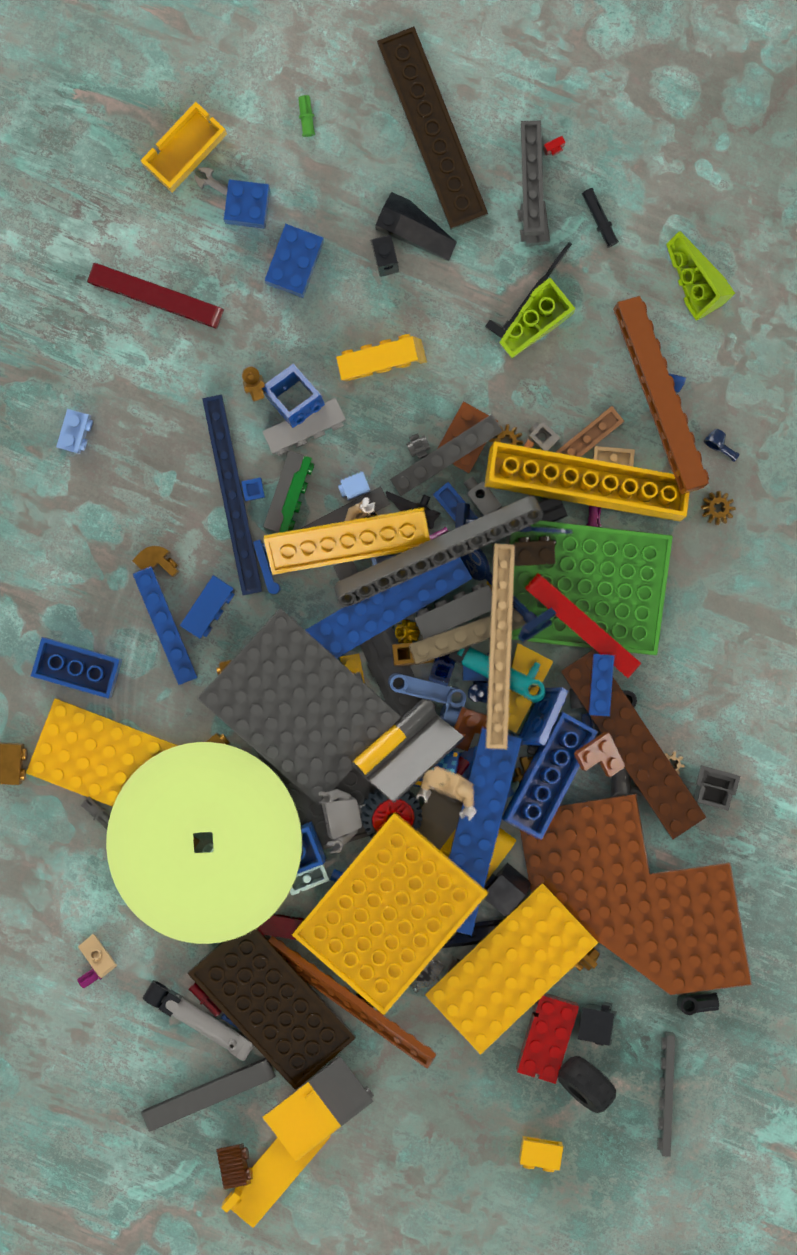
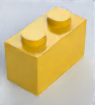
M522 1136L519 1163L527 1169L540 1167L546 1172L560 1171L563 1144L559 1141Z

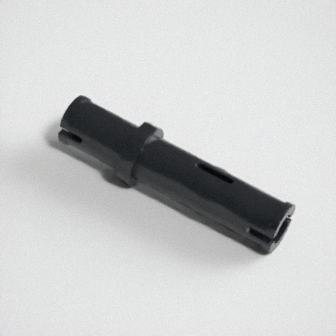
M589 188L585 190L581 195L598 226L596 228L597 231L601 233L607 248L616 245L619 241L611 227L612 223L608 221L594 189Z

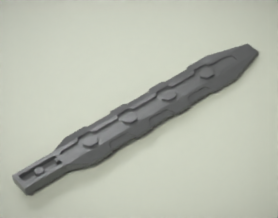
M353 561L333 566L339 580L358 573ZM391 626L360 644L367 659V666L372 677H375L383 694L384 701L403 717L423 698L395 692L388 685V679L393 673L415 677L410 666H394L392 645L400 643ZM400 677L393 681L395 688H399L403 684V680Z

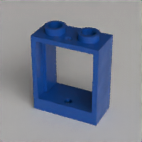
M294 363L268 381L265 387L262 388L266 398L292 428L303 423L306 418L318 412L325 405L321 394ZM300 381L312 396L289 412L277 397Z

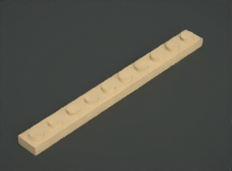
M494 544L486 727L487 749H507L515 545Z

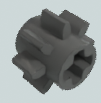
M417 433L410 436V442L406 443L411 456L417 455L418 459L427 456L426 451L430 449L425 435L419 437Z

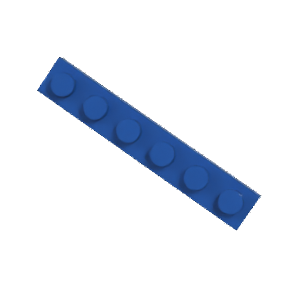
M152 566L133 573L178 685L196 679L197 674Z

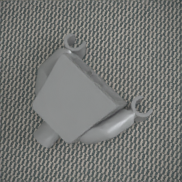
M338 789L319 792L318 795L323 796L319 804H322L328 837L332 840L335 839L334 841H329L327 845L333 846V850L330 853H339L342 850V846L349 842L358 832V829L362 827L361 807L364 804L358 805L357 799L349 793Z

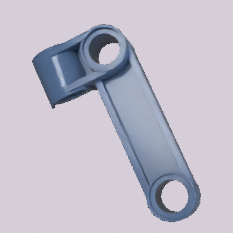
M393 673L388 679L389 687L395 692L443 703L439 717L450 726L455 727L461 708L465 706L466 694L463 690L400 673ZM398 677L402 678V686L395 688L393 681ZM459 692L461 695L460 700L452 702V694Z

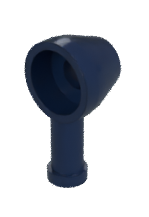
M714 429L706 436L704 443L715 451H721L735 462L740 454L724 444L726 434L723 431Z

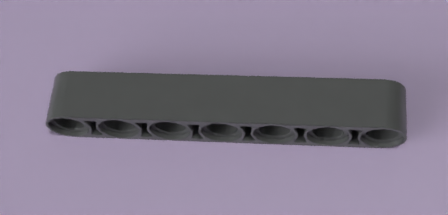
M263 1058L141 1111V1115L148 1131H153L275 1078L276 1075L271 1063L266 1058Z

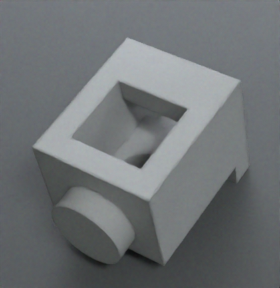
M544 421L540 425L536 422L528 430L531 433L528 437L544 451H548L560 439ZM544 433L546 439L540 440L538 435Z

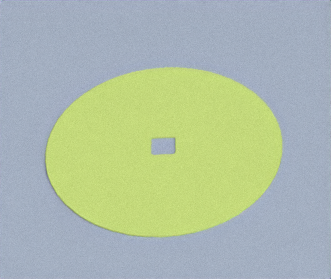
M214 742L187 743L167 749L150 758L124 784L116 798L108 821L106 838L107 859L119 894L131 911L146 925L167 937L195 944L220 943L238 938L256 929L267 921L284 902L293 886L300 865L302 852L301 825L297 809L287 788L280 778L260 759L237 747ZM212 832L213 852L195 853L193 834Z

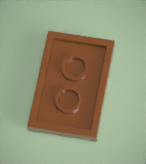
M463 401L438 448L489 415ZM486 443L460 458L452 465L469 474Z

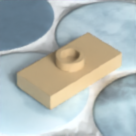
M92 934L78 946L100 978H103L117 966L95 934Z

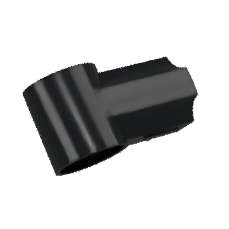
M717 992L695 995L683 994L678 998L677 1006L684 1014L691 1016L695 1013L719 1010V999ZM687 1000H691V1007L689 1009H684V1002H686Z

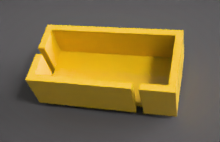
M195 102L156 143L160 153L157 154L156 150L152 147L140 161L152 175L173 193L227 135L226 129L213 117L210 118L209 113Z

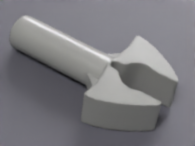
M206 167L198 168L207 177V179H200L194 175L198 186L202 190L204 186L210 185L222 194L227 195L228 187L212 177L213 169Z

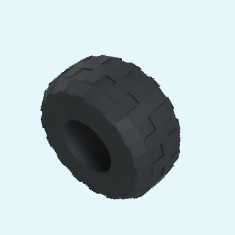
M580 1056L570 1057L559 1070L558 1081L571 1096L590 1111L595 1113L604 1112L615 1100L616 1088L586 1059Z

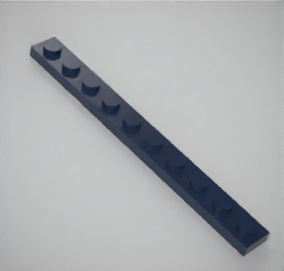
M221 394L202 398L242 596L263 592L223 396Z

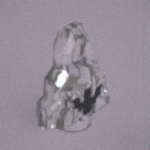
M431 960L410 984V987L415 994L425 987L430 990L440 980L438 976L446 967L439 960Z

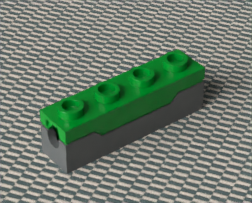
M289 450L263 526L264 528L278 533L293 531L296 522L293 520L295 513H299L302 504L299 501L301 493L305 494L308 483L305 482L307 475L312 474L315 466L312 463L313 459L311 457Z

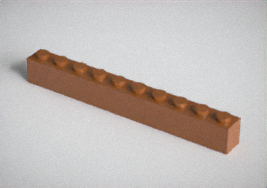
M640 296L617 302L613 310L680 493L683 495L702 489L709 484V475L702 466L701 453L696 449L694 444L695 437L687 425L688 418L682 411L680 396L675 392L673 377L669 376L666 358L662 357L660 342L658 338H655L653 332L654 325L648 319L647 306Z

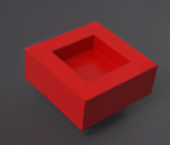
M563 136L544 144L543 150L546 156L549 154L554 156L563 151L562 148L566 143Z

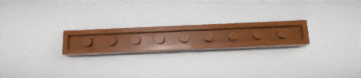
M273 936L268 940L307 983L427 1069L430 1067L437 1054L429 1046L422 1044L415 1036L405 1032L397 1023L390 1021L378 1010L373 1009L365 1000L355 996L347 987L341 986L330 975L323 973L316 965L302 958L298 952L288 948L281 940Z

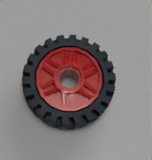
M377 788L374 790V794L370 793L368 795L369 799L365 798L364 806L361 807V819L364 829L371 839L389 820V814L395 812L415 830L420 828V821L423 818L421 814L422 809L415 795L410 790L403 794L395 803Z

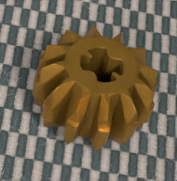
M506 424L505 431L495 436L496 438L490 439L489 442L501 443V440L507 436L509 437L508 440L511 439L512 442L509 444L523 445L522 440H517V438L522 436V433L515 435L514 432L517 430V427H513L512 431H509L510 426Z
M721 491L716 492V497L711 492L709 493L710 500L708 498L703 499L707 505H702L701 509H707V512L703 513L702 516H710L707 521L708 523H711L715 518V525L720 524V519L726 524V517L733 518L729 511H734L736 508L729 506L734 500H726L729 496L728 493H725L721 498ZM720 503L722 505V507H720L722 508V511L716 513L714 511V509H716L714 508V505H718Z

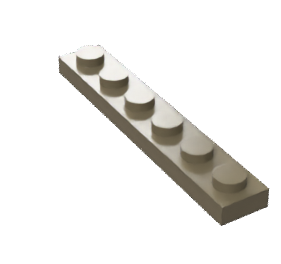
M512 608V631L522 628L527 623ZM491 616L410 644L409 649L415 664L418 665L489 640Z

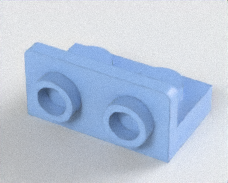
M67 409L56 447L77 454L85 451L88 441L85 439L86 433L91 431L93 425L91 415Z

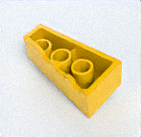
M405 334L399 336V340L391 342V339L382 340L379 342L380 345L372 347V344L361 346L359 351L353 352V349L342 351V355L336 357L341 380L350 381L372 376L373 372H388L392 370V367H410L411 362L414 361L420 362V364L426 363L422 339Z
M516 643L511 668L527 675L534 663L538 662L540 667L535 679L543 683L554 661ZM533 686L529 693L536 696L540 688ZM510 689L508 729L517 733L532 702Z

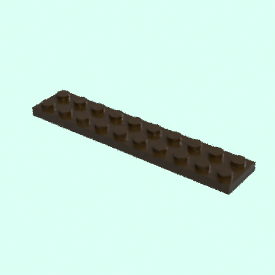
M413 26L378 40L377 45L450 230L488 215L415 27Z

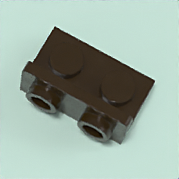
M538 536V540H530V537H518V541H513V545H515L514 566L555 564L556 540L551 539V536Z

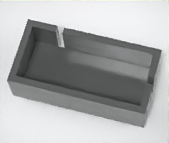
M481 583L471 588L473 592L467 595L465 591L453 596L454 600L449 603L443 600L434 604L436 608L431 611L425 608L417 612V617L414 620L423 640L491 611L492 591L490 586H484Z

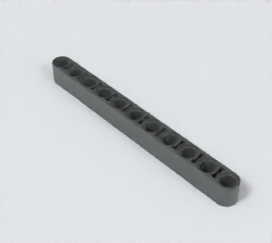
M533 496L525 497L340 580L334 586L339 605L343 607L354 605L537 523L543 516L537 499Z

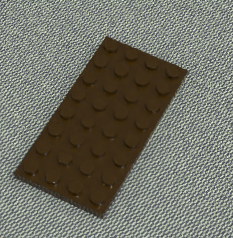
M257 928L238 938L221 942L188 971V975L295 1090L356 1039V1035Z

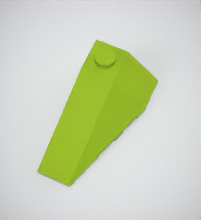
M550 277L534 289L499 344L511 358H514L571 317L576 308Z

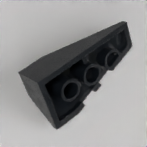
M393 192L390 193L375 224L376 230L447 261L450 260L457 244L449 234L411 200Z

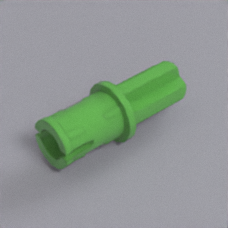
M302 95L298 98L302 136L310 137L315 135L313 125L314 114H312L310 96Z

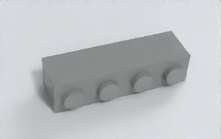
M336 398L325 402V405L318 412L313 413L303 423L294 428L287 421H284L262 432L272 454L281 456L289 452L288 448L294 445L296 448L307 443L306 440L311 437L318 439L326 435L324 432L332 428L335 431L343 427L346 419Z

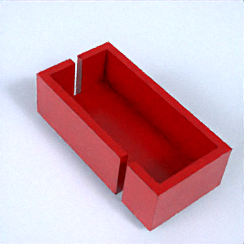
M545 993L535 1003L534 1010L536 1013L532 1012L516 1070L518 1073L534 1078L537 1074L538 1079L556 1084L579 1005L577 1002Z

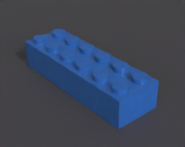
M559 712L558 720L552 727L549 740L545 745L538 747L502 816V820L532 837L542 840L580 767L574 752L592 741L598 731L564 712Z

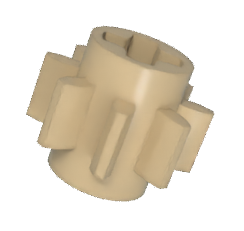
M675 751L672 752L671 756H669L667 753H664L668 760H676V762L674 763V769L679 775V768L685 767L680 762V760L683 759V756H679L678 758H676Z

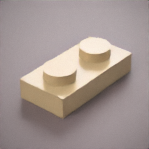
M594 446L593 460L633 467L635 449Z

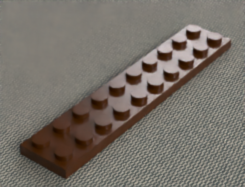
M595 649L560 671L588 714L593 654H598ZM613 677L610 716L590 715L601 733H610L624 762L626 771L670 837L674 840L705 819L706 816Z

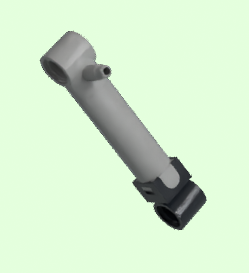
M156 980L151 982L142 997L144 1001L159 1008L158 1010L170 1017L172 1015L218 1043L238 1059L246 1060L254 1045L243 1033L236 1032L184 1000L183 996L172 989L170 990Z

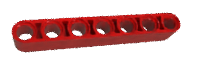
M539 573L525 587L548 609L552 608L561 621L599 654L614 655V667L627 678L642 664Z

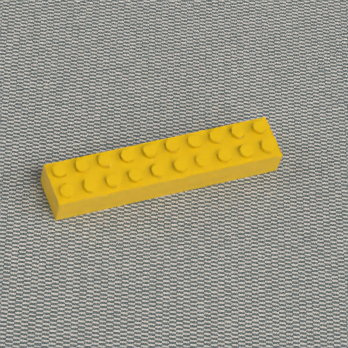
M495 441L489 450L484 487L679 522L687 516L690 494L689 492L681 495L674 474Z

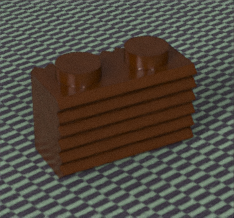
M244 1143L216 1149L223 1189L251 1184L253 1172L247 1164L249 1151L247 1147H244Z

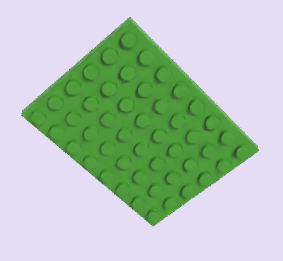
M543 520L530 526L572 529L573 534L536 531L514 532L510 534L509 544L512 545L513 541H518V537H530V540H538V536H551V539L556 540L555 564L514 566L513 595L529 611L539 616L548 610L547 607L525 589L528 583L539 573L628 652L657 655L672 535ZM556 615L550 619L552 624L527 640L530 642L592 648ZM522 628L512 631V640H519L518 636Z

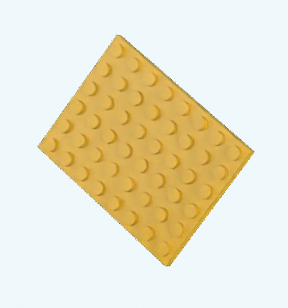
M395 812L295 930L292 936L380 1013L385 1015L489 892Z

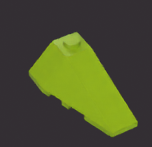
M681 231L666 244L673 267L677 269L680 278L678 280L679 286L683 287L685 293V305L696 321L723 306L736 294L726 278Z

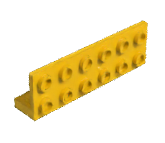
M330 1136L298 1161L293 1159L277 1137L252 1166L253 1179L251 1184L235 1187L224 1199L221 1208L227 1213L231 1209L248 1225L254 1228L329 1140Z

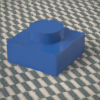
M261 477L241 481L245 501L265 498Z

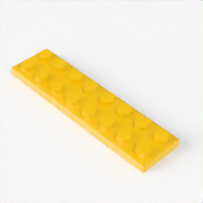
M424 508L264 535V543L272 575L402 553L430 540Z

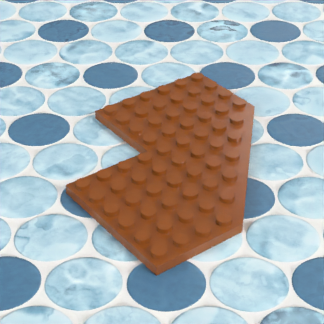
M636 794L559 805L542 840L520 830L528 879L531 883V892L543 883L599 943L669 995L752 984L731 862L650 874Z

